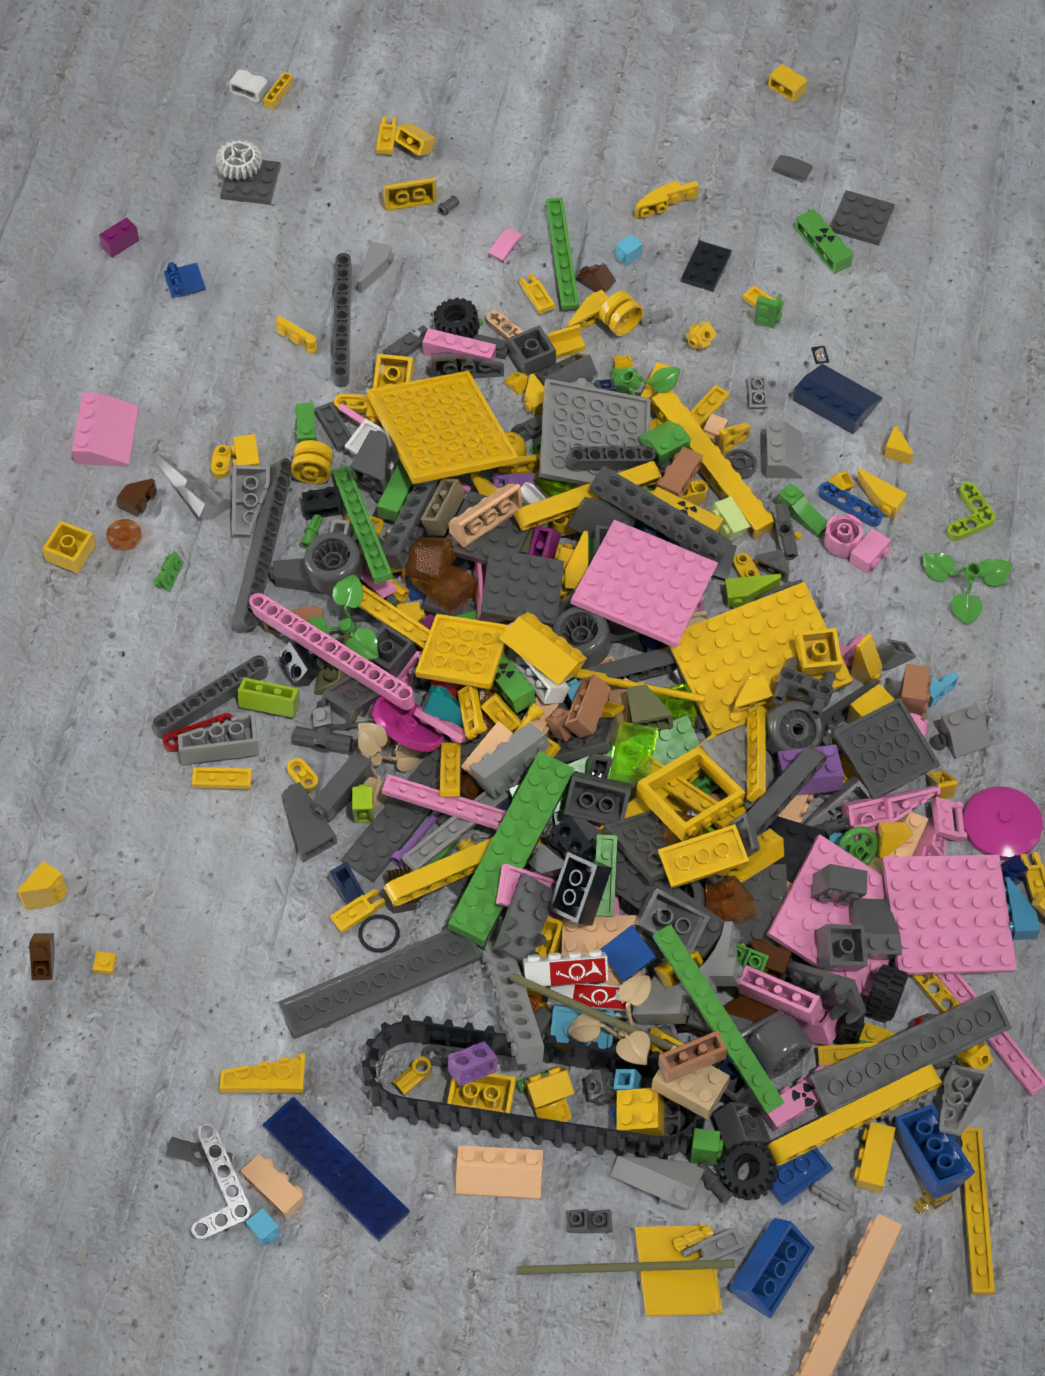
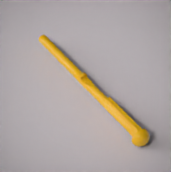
M580 669L577 676L573 677L584 679L595 674L606 684L623 688L645 684L644 682L636 683L607 677L605 673ZM647 685L654 694L704 703L705 696Z

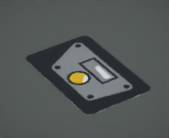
M825 346L811 347L815 364L829 362Z

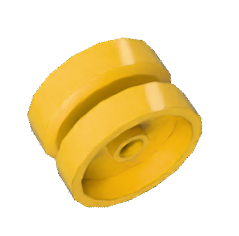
M621 290L611 295L604 302L599 312V319L606 326H609L616 336H623L631 332L639 324L644 315V308L627 291Z
M307 440L298 443L294 448L291 465L293 477L306 484L314 485L327 482L331 475L333 450L327 444L319 441Z

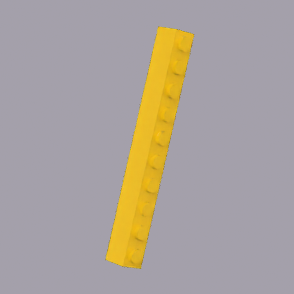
M669 390L652 397L650 408L660 421L664 423L669 420L677 423L691 438L689 449L703 455L702 466L699 471L722 500L728 497L733 498L751 526L747 532L752 539L755 540L771 531L774 523L772 514L767 512L761 500L753 495L751 488L742 481L741 475L735 472L730 461L725 459L719 447L713 444L709 434L704 432L699 422L691 416L689 409L683 406L678 395Z

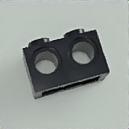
M338 486L301 492L306 521L312 520V517L316 514L323 518L343 514Z
M289 642L277 657L295 685L309 686L321 671L308 649L297 642Z
M571 815L551 829L554 833L552 839L558 847L561 845L564 847L565 851L562 853L565 857L567 852L583 854L587 857L596 853V850ZM566 831H571L569 836L562 837ZM577 846H582L579 852H573Z

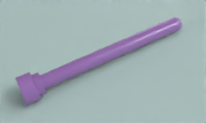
M434 811L405 847L393 853L390 858L396 866L402 868L406 864L402 860L403 855L417 845L442 815V812Z

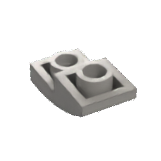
M748 376L749 408H768L766 376Z

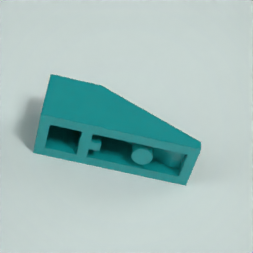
M431 685L422 704L423 712L464 727L459 701L445 687Z

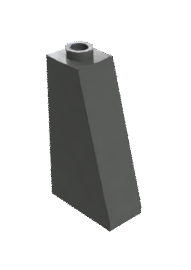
M304 558L273 561L270 576L271 580H275L276 587L333 596V594L319 591L312 585L304 565Z
M355 751L312 801L314 813L318 817H324L330 821L352 800V788L363 785L368 777H372L371 760Z
M301 782L289 785L283 791L284 800L300 858L304 863L336 845L337 839L336 834L324 817L320 818L314 813L313 800Z

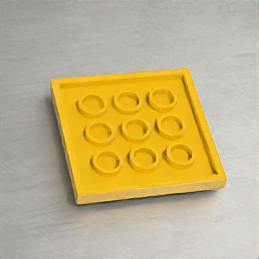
M436 614L415 671L416 677L491 689L506 646L500 640V637L510 625Z

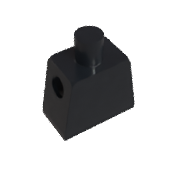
M848 1012L844 1013L836 1045L859 1043L866 1012L861 1018L851 1024H846L845 1018Z

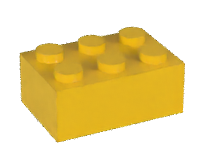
M493 1073L461 1087L452 1077L447 1104L512 1113L516 1077Z

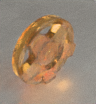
M117 520L107 529V541L116 550L133 549L141 539V529L132 520Z

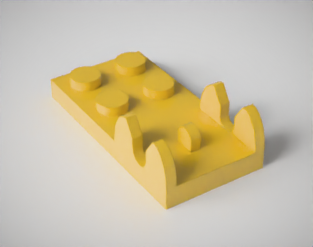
M735 824L658 849L671 889L715 874L726 876L731 869L743 870L749 865V859Z

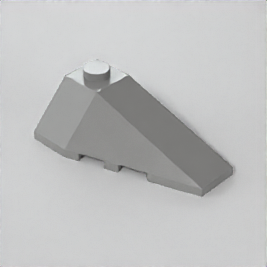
M233 465L232 535H251L270 484V466Z
M852 776L843 784V790L835 791L804 824L815 826L822 824L825 820L831 821L843 817L841 803L871 798L868 790L857 777ZM843 829V830H840V831H836V832H834V833H840V832H842V831H847V829ZM827 834L824 835L826 839L830 838Z
M618 1156L610 1176L689 1210L705 1169L686 1161Z

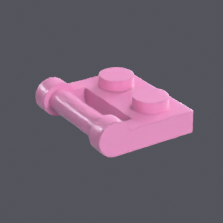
M939 797L931 799L935 835L957 842L966 841L968 837L964 829L963 802H952ZM953 812H954V814H955V822H956V830H957V831H955V828H954Z

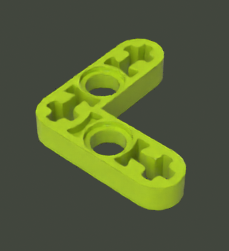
M964 482L960 486L959 495L972 515L949 524L946 536L951 541L962 540L994 525L996 519L995 512L974 483ZM979 502L982 504V507H974L972 503ZM972 522L976 527L969 528L966 523Z

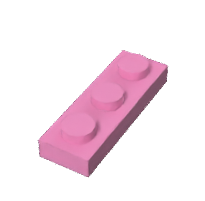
M423 706L416 708L414 715L422 723L435 727L437 732L448 735L455 743L460 744L469 741L462 727L424 713Z

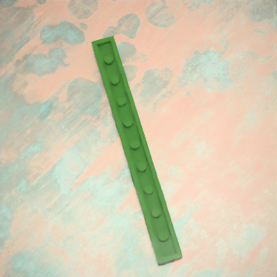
M350 466L332 470L334 480L338 486L374 583L392 580L391 569Z
M670 924L653 934V939L711 1030L719 1032L727 1047L728 1057L765 1115L783 1105L785 1102L672 925Z

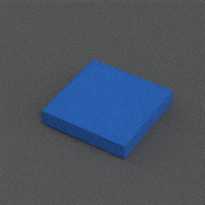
M633 925L600 949L606 953L607 961L623 982L632 978L657 958Z

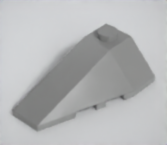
M951 1065L943 1083L944 1094H942L943 1105L939 1130L943 1133L960 1136L988 1104L995 1087L991 1072Z

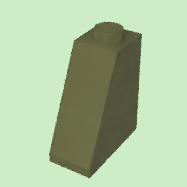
M646 684L627 688L635 735L674 728L670 710Z

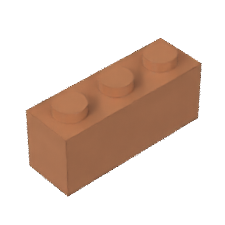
M683 447L679 453L676 452L673 463L667 466L664 477L659 478L656 487L681 498L701 468L703 455Z
M595 674L582 679L564 725L579 738L592 735L597 729L596 725L603 713L602 710L608 700L611 688Z
M716 1031L660 1054L658 1065L667 1083L726 1059L727 1047L719 1032Z

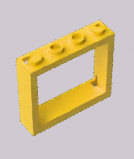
M698 746L638 781L636 795L681 841H684L690 836L694 837L700 830L709 828L718 819L725 818L731 811L738 810L739 806L744 803L745 791ZM699 766L729 796L685 822L655 791L694 767Z

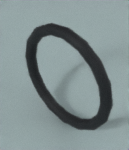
M376 914L362 922L358 937L361 944L367 950L385 952L396 945L400 937V929L397 922L391 917ZM374 919L390 921L396 930L393 942L384 948L369 946L362 936L363 929L369 921Z

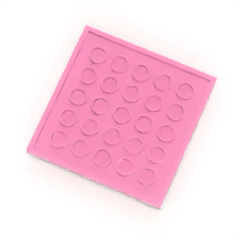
M614 520L571 599V604L677 648L717 568L718 562Z
M820 834L816 836L766 934L817 969L820 968L816 930L826 924L851 925L850 905L840 906L838 902L831 901L825 903L820 902L817 898H812L813 874L829 864L868 871L867 895L861 898L887 899L884 876ZM867 959L868 966L858 971H824L855 979L861 997L868 1001L880 967L883 964L887 965L889 960Z
M999 855L883 857L881 859L886 898L901 936L902 955L895 958L896 969L905 971L908 975L1008 973L1017 970Z

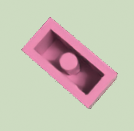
M872 528L851 552L849 563L868 574L871 569L875 570L882 557L885 558L889 554L891 540Z

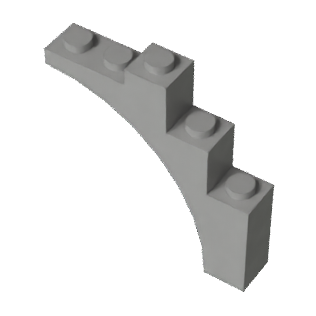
M733 921L724 922L722 934L715 950L699 968L715 994L717 993L716 986H739V980L743 976L742 965L737 961L736 944L740 940V932L736 929ZM679 983L667 990L650 994L644 1004L638 1007L633 1006L632 1015L638 1024H686L687 1016L690 1014V1005L694 1002L683 984Z

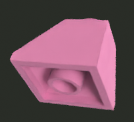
M822 1005L823 1008L813 1025L795 1018L812 1043L830 1045L840 1032L842 1016L833 1020L830 1014L833 1008Z

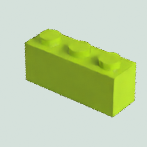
M243 678L238 689L239 707L294 718L300 706L299 688Z

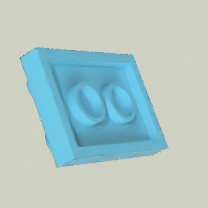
M554 1005L550 1035L556 1036L557 1042L568 1043L573 1038L568 1034L569 1027L583 1013L568 1006ZM601 1011L607 1015L616 1018V1013L614 1012ZM601 1021V1023L614 1030V1026ZM600 1028V1035L594 1042L598 1043L599 1048L609 1050L613 1045L614 1035L604 1028ZM577 1041L578 1045L588 1047L590 1045V1043H581Z

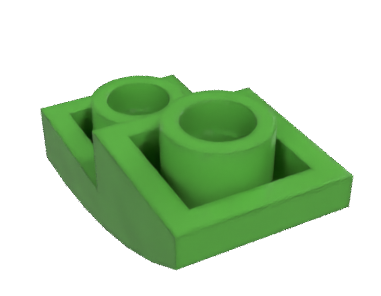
M737 943V961L742 965V968H745L747 965L763 972L769 956Z

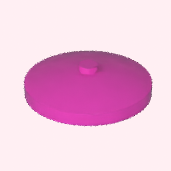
M384 697L376 700L372 707L373 719L377 725L385 729L386 734L393 740L411 749L424 752L435 751L440 747L445 735L437 732L435 727L430 724L422 723L414 715L416 708L421 706L415 704L411 709L403 710Z
M990 787L978 792L969 800L963 814L964 829L967 832L970 844L984 855H999L1000 860L1020 858V854L1031 852L1037 845L1043 830L1042 815L1034 801L1021 791L1010 787Z

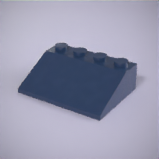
M821 364L803 377L795 387L793 401L853 435L883 399V397L824 364Z

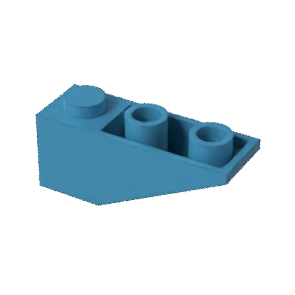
M1006 877L1004 889L1012 939H1037L1040 932L1037 912L1012 880Z

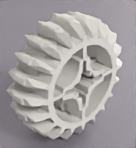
M240 139L235 142L233 140L232 143L226 142V146L221 145V149L218 150L216 155V165L219 172L225 178L229 177L231 180L236 178L237 181L241 178L245 180L246 177L251 178L252 174L257 175V171L260 170L262 165V156L257 146H254L253 142L248 143L247 140L242 142Z

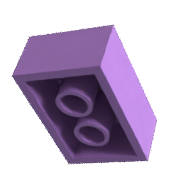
M837 746L814 747L826 755L827 760L797 795L843 790L844 773ZM806 748L778 751L777 768L779 777Z

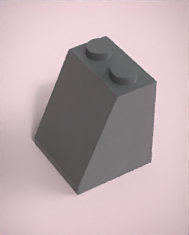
M370 429L350 467L356 482L384 493L391 475L392 451L388 438L382 431Z

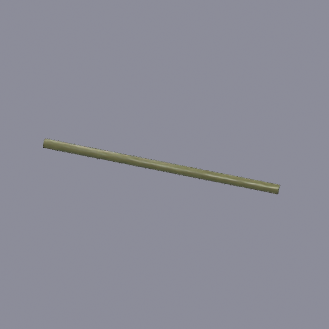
M516 973L511 975V981L629 1034L635 1031L645 1032L652 1044L667 1051H670L673 1045L679 1047Z
M734 1259L533 1265L518 1266V1275L735 1268Z

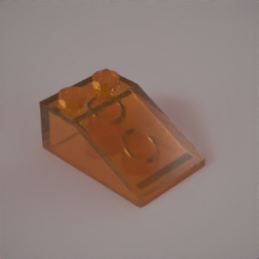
M436 560L429 563L408 580L448 613H451L473 597L478 580L465 569Z

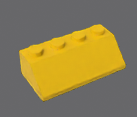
M529 612L519 616L500 637L502 642L557 685H561L577 676L587 659L579 649L572 647L565 638L558 636L549 626L544 625L534 614Z

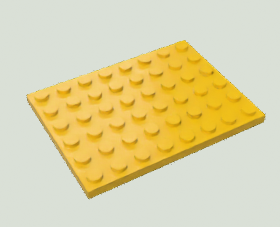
M469 371L367 390V397L413 484L518 463V455Z
M805 582L691 625L686 628L677 648L668 646L690 693L705 696L704 703H695L710 735L713 733L721 735L747 724V716L757 708L754 707L735 714L733 712L734 705L748 678L754 675H759V677L765 675L772 695H774L776 691L775 683L781 669L785 668L790 657L798 659L795 643L797 633L827 629ZM842 659L840 671L834 673L836 676L832 685L834 691L853 683V679ZM816 674L809 676L822 680L824 674ZM786 695L784 702L801 700ZM772 699L770 703L761 705V707L765 709L766 713L769 708L777 703Z

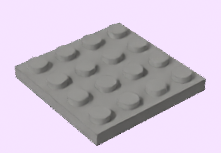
M744 724L706 740L701 746L710 758L745 791L744 804L749 809L761 797L753 803L746 799L747 724ZM766 750L767 791L779 778L776 760Z

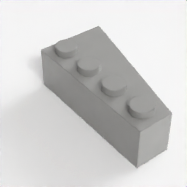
M254 711L248 712V715L240 718L239 716L232 717L231 721L220 724V722H217L209 728H198L178 735L181 764L259 755Z
M529 722L512 734L507 743L501 742L497 745L496 751L492 754L487 752L481 757L482 761L478 764L472 763L469 765V768L478 785L493 798H496L527 767L532 765L539 751H546L550 743L546 735Z

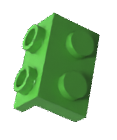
M778 293L776 300L758 296L754 323L773 329L777 322L780 323L784 301H781L782 294Z

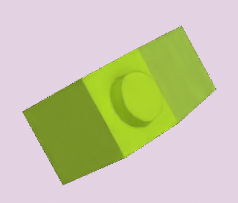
M781 574L725 579L724 593L727 608H738L755 601L754 599L757 596L768 592V590L780 587Z

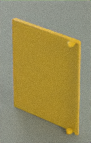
M701 1223L699 1226L635 1227L639 1262L693 1261L702 1258L699 1251L689 1257H684L683 1252L686 1249L677 1251L673 1246V1240L680 1236L683 1238V1235L698 1229L701 1231V1228L710 1225ZM716 1269L640 1271L646 1317L718 1315L723 1313Z

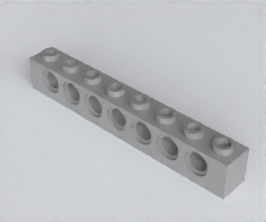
M496 941L486 942L485 950H482V960L486 962V973L490 975V986L494 988V999L498 1001L499 1015L503 1016L502 1024L503 1028L507 1029V1041L511 1042V1054L515 1056L517 1064L543 1062L544 1044L526 988L510 980L513 973L521 976L517 961L494 948Z

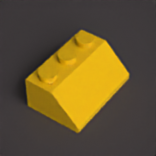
M434 177L382 185L386 211L437 203L436 180Z

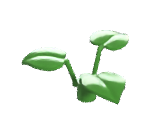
M665 367L657 370L652 375L653 382H650L642 376L639 377L638 371L634 368L612 369L611 379L614 380L617 392L626 394L630 391L632 395H635L634 390H638L641 387V382L654 386L655 391L658 393L668 392L675 386L680 375L678 367Z
M924 553L923 555L924 570L928 577L936 582H945L948 575L952 577L962 572L964 573V579L969 582L966 595L957 594L952 599L950 606L953 614L966 624L975 621L982 610L980 598L975 595L969 596L973 582L979 577L983 578L986 585L999 587L1006 582L1012 567V563L1005 560L985 559L979 564L975 562L969 563L966 568L962 567V569L952 573L955 564L950 556L943 553Z
M352 574L339 581L333 589L334 601L338 605H344L347 618L341 620L338 627H327L326 620L319 616L312 617L306 622L329 636L328 630H337L344 634H350L352 638L347 640L346 647L367 660L377 659L379 654L375 633L368 628L358 629L357 624L351 620L352 617L348 611V606L357 608L363 600L362 584L359 578Z

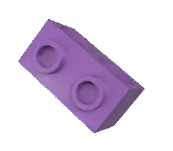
M485 1041L448 1056L447 1071L460 1087L493 1074L497 1070V1056Z

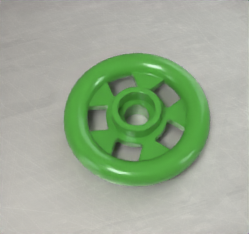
M858 826L850 829L842 836L838 847L845 851L846 845H848V853L868 866L876 855L878 841L875 833L870 828ZM860 834V839H854V836ZM867 839H869L870 844L868 846H866L865 843ZM865 852H866L867 855L865 856V858H864L863 860H861L860 858H861V857L865 854Z

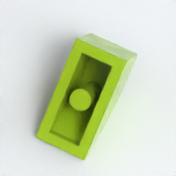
M358 785L352 788V810L355 823H371L374 820L373 787Z

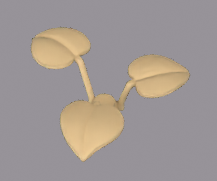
M359 723L358 744L361 751L360 754L371 760L372 773L376 777H368L363 785L373 787L375 809L381 806L388 796L381 794L385 782L380 781V776L373 767L378 766L382 759L396 761V768L399 771L408 772L419 764L422 751L411 749L399 743L395 749L396 757L380 755V748L387 743L385 729L374 723Z
M644 975L630 978L619 989L620 1000L627 1002L628 1020L632 1026L634 1025L630 1005L638 1007L647 1001L652 986L649 976ZM585 1013L579 1015L569 1027V1036L581 1043L594 1041L600 1035V1028H604L614 1035L616 1039H620L616 1045V1051L622 1059L634 1064H647L651 1042L645 1032L635 1031L629 1034L619 1029L618 1033L601 1023L600 1020Z

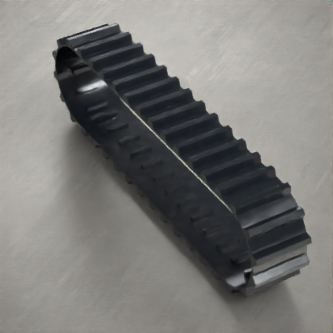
M403 1015L400 1022L392 1025L386 1022L382 1023L381 1032L375 1039H367L365 1043L367 1059L362 1061V1070L365 1086L369 1087L371 1103L374 1107L382 1106L388 1111L389 1119L393 1121L399 1116L408 1118L410 1125L414 1126L421 1120L430 1122L431 1128L437 1129L439 1124H447L451 1126L453 1132H457L460 1127L471 1128L472 1135H478L481 1130L492 1131L493 1138L497 1139L504 1133L513 1135L514 1141L517 1142L524 1136L533 1138L536 1145H540L543 1140L554 1141L555 1148H561L564 1143L575 1144L576 1151L581 1152L585 1146L596 1148L597 1154L603 1155L607 1149L616 1151L618 1156L632 1153L637 1154L638 1158L652 1156L668 1160L669 1156L679 1152L685 1156L690 1153L695 1128H705L706 1119L697 1115V1117L693 1116L691 1125L677 1134L653 1136L402 1097L385 1090L382 1084L375 1080L377 1078L375 1066L380 1061L381 1056L389 1049L404 1043L435 1044L466 1049L485 1041L495 1055L515 1057L511 1054V1042L507 1041L506 1033H496L493 1026L488 1025L485 1031L474 1029L473 1023L469 1022L463 1028L453 1026V1022L450 1019H447L444 1024L433 1023L430 1016H426L423 1021L411 1020L409 1015ZM550 1035L547 1040H542L544 1044L543 1062L603 1070L616 1073V1069H636L642 1077L651 1079L655 1077L660 1068L658 1065L659 1051H654L651 1056L647 1057L646 1065H640L622 1059L617 1054L616 1045H612L607 1050L599 1048L598 1043L592 1041L587 1047L578 1045L577 1040L571 1038L568 1043L557 1042L554 1035Z

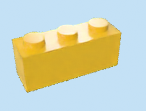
M870 1122L869 1129L864 1128L862 1140L866 1141L864 1148L860 1147L858 1160H861V1166L856 1167L854 1179L857 1180L856 1188L881 1194L895 1127Z

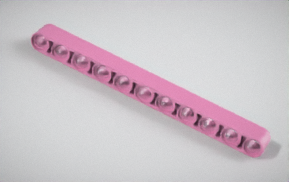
M256 593L250 597L249 603L253 614L257 618L399 708L409 710L414 707L415 698L410 686L267 596Z

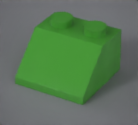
M669 420L638 436L643 446H649L655 450L656 456L654 461L658 466L674 458L676 452L679 453L683 447L689 449L691 438L683 427Z

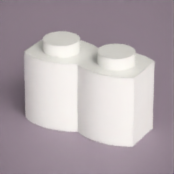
M238 70L229 82V91L231 93L245 97L253 102H259L268 90V81L264 77L252 75L246 70Z

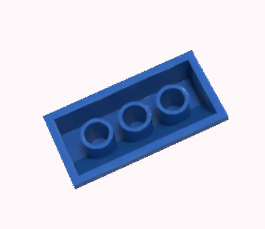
M931 1104L896 1117L894 1134L933 1199L955 1191L975 1174V1170L953 1135L940 1132V1114L935 1106Z
M773 1218L733 1281L730 1289L742 1302L766 1317L771 1318L815 1247L791 1221Z

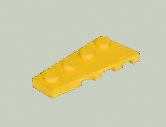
M298 1054V1057L289 1059L288 1057L279 1058L280 1061L267 1063V1061L259 1062V1065L251 1067L245 1065L221 1070L220 1093H304L306 1054Z

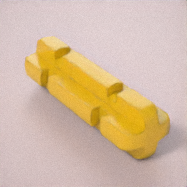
M705 1226L701 1228V1231L698 1229L683 1235V1238L681 1236L675 1238L673 1246L677 1251L686 1249L685 1246L691 1247L703 1241V1239L712 1237L713 1230L710 1226Z

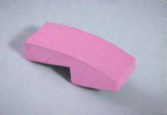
M508 227L494 243L489 254L505 262L512 249L515 250L523 234Z

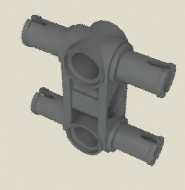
M790 657L785 668L781 669L775 683L776 691L772 699L777 704H783L786 695L812 705L809 711L811 717L820 718L824 707H827L834 689L832 685L836 676L833 672L827 671L824 673L823 679L819 680L796 671L799 666V660Z

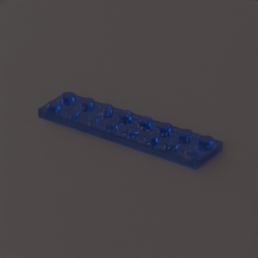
M294 1096L262 1124L263 1128L378 1242L410 1213V1210Z

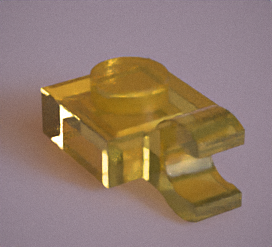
M926 1187L922 1191L923 1197L915 1201L917 1205L914 1206V1209L918 1214L926 1211L930 1205L936 1210L950 1201L953 1194L949 1193L933 1199Z

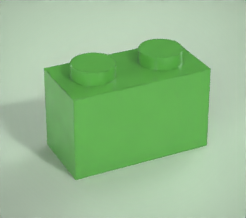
M695 1128L690 1163L702 1164L706 1162L708 1166H716V1160H721L723 1140L719 1139V1131Z

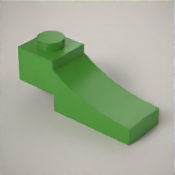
M314 402L296 404L298 443L307 440L317 441Z
M789 483L778 493L777 502L779 504H788L792 519L817 538L826 531L828 520L809 503L801 490Z

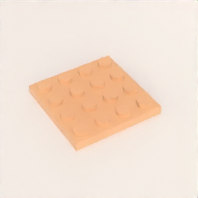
M638 915L596 916L593 925L578 924L563 917L561 955H569V952L580 951L581 954L589 953L590 950H600L633 925ZM635 927V929L638 931V933H639V934L641 935V937L643 938V937H644V931L641 930V929H639V928H637V927ZM607 961L609 981L588 982V984L598 985L599 983H605L609 986H618L624 982ZM642 970L633 977L642 976Z

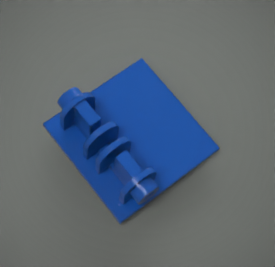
M174 262L168 263L164 275L172 298L206 290L197 263L177 267Z

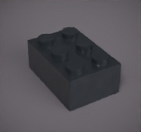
M567 852L548 910L578 924L593 925L612 867L583 854Z

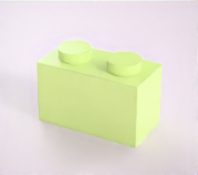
M732 497L715 502L709 509V512L724 519L719 532L729 540L743 536L751 527Z

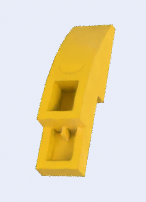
M677 180L653 190L637 203L635 218H645L668 211V207L671 204L697 198L699 187L697 182L694 181L680 185Z

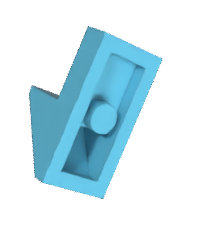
M953 671L949 675H944L940 681L932 675L928 703L930 708L957 685L959 675Z

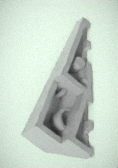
M157 454L154 461L199 517L214 519L232 506L231 499H223L221 497L222 493L219 491L214 492L208 487V484L188 471L178 470L177 464H170L164 459L163 455Z

